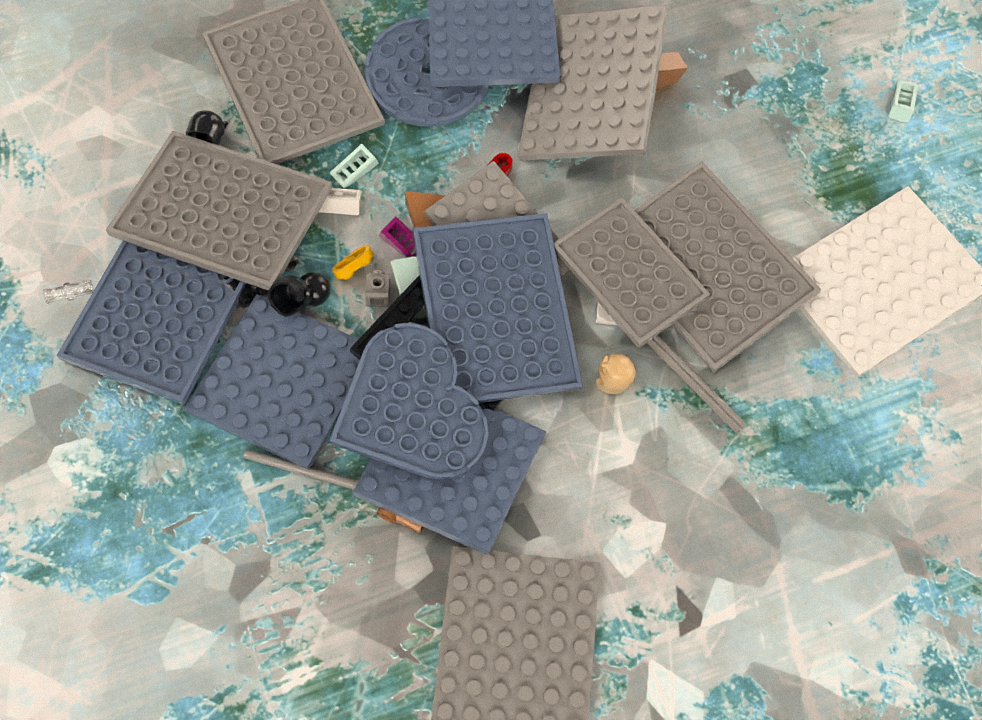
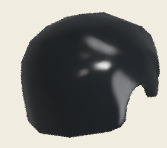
M314 272L301 276V279L306 282L309 289L314 288L313 299L307 306L316 307L322 305L330 296L328 280L320 273Z

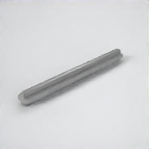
M659 335L647 342L734 432L737 433L744 428L745 422Z

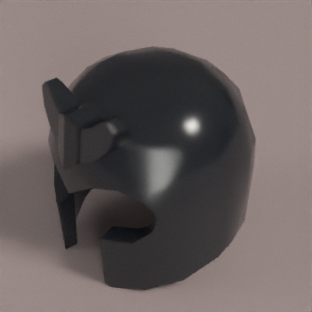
M201 110L191 117L186 135L219 145L228 122L225 121L223 123L221 117L212 111ZM208 136L211 138L212 142L207 140Z
M286 276L271 286L268 291V300L271 307L280 315L285 317L292 316L310 304L313 299L314 288L309 289L306 282L300 277Z

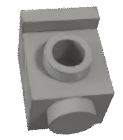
M374 270L371 274H366V307H389V274H385L382 270Z

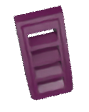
M395 217L380 232L379 236L405 258L416 257V251L413 255L409 252L415 246L412 231ZM396 228L398 232L392 236L390 233ZM403 234L405 237L398 242L396 239ZM408 240H411L412 243L405 249L403 245Z

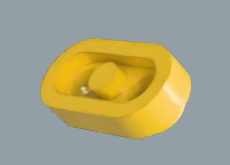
M369 245L361 246L333 267L332 272L337 279L347 280L355 274L358 268L368 265L372 261L374 253Z

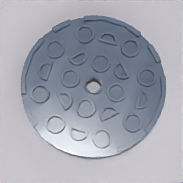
M414 17L390 26L375 39L374 45L368 51L365 60V80L376 104L389 116L410 125L434 127L456 122L472 113L482 103L490 85L431 87L430 73L423 72L425 68H430L429 19Z

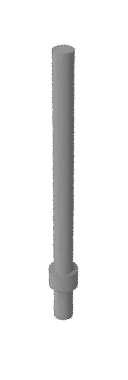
M248 449L245 450L243 455L244 459L353 490L359 481V478L354 480L312 467L307 470L290 461Z

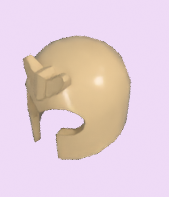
M605 355L597 370L601 378H597L596 384L605 393H623L634 382L636 376L635 365L626 355Z

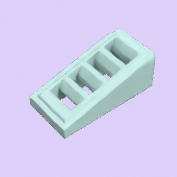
M902 80L897 81L888 115L890 119L905 123L910 121L914 112L919 85Z
M361 144L338 164L330 174L345 189L372 170L379 162ZM364 156L367 161L363 162L360 158ZM357 161L360 167L357 168L353 163ZM350 166L354 172L350 174L346 169ZM343 171L348 178L344 180L339 175L340 172Z

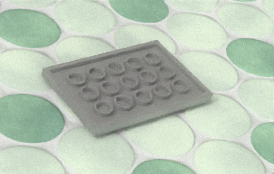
M494 161L424 212V215L433 226L538 214ZM551 230V234H552V238H553V243H554V242H556L557 240H559V238H558V237L556 236V234ZM556 254L560 277L562 278L571 270Z
M622 197L554 242L557 256L638 348L710 297V293Z

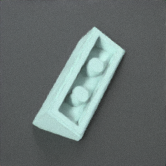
M417 257L391 261L400 295L420 275ZM425 306L410 322H428Z

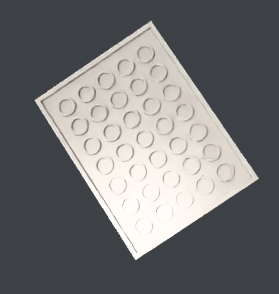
M909 186L793 257L796 263L821 288L818 295L799 309L856 378L982 296L981 266Z

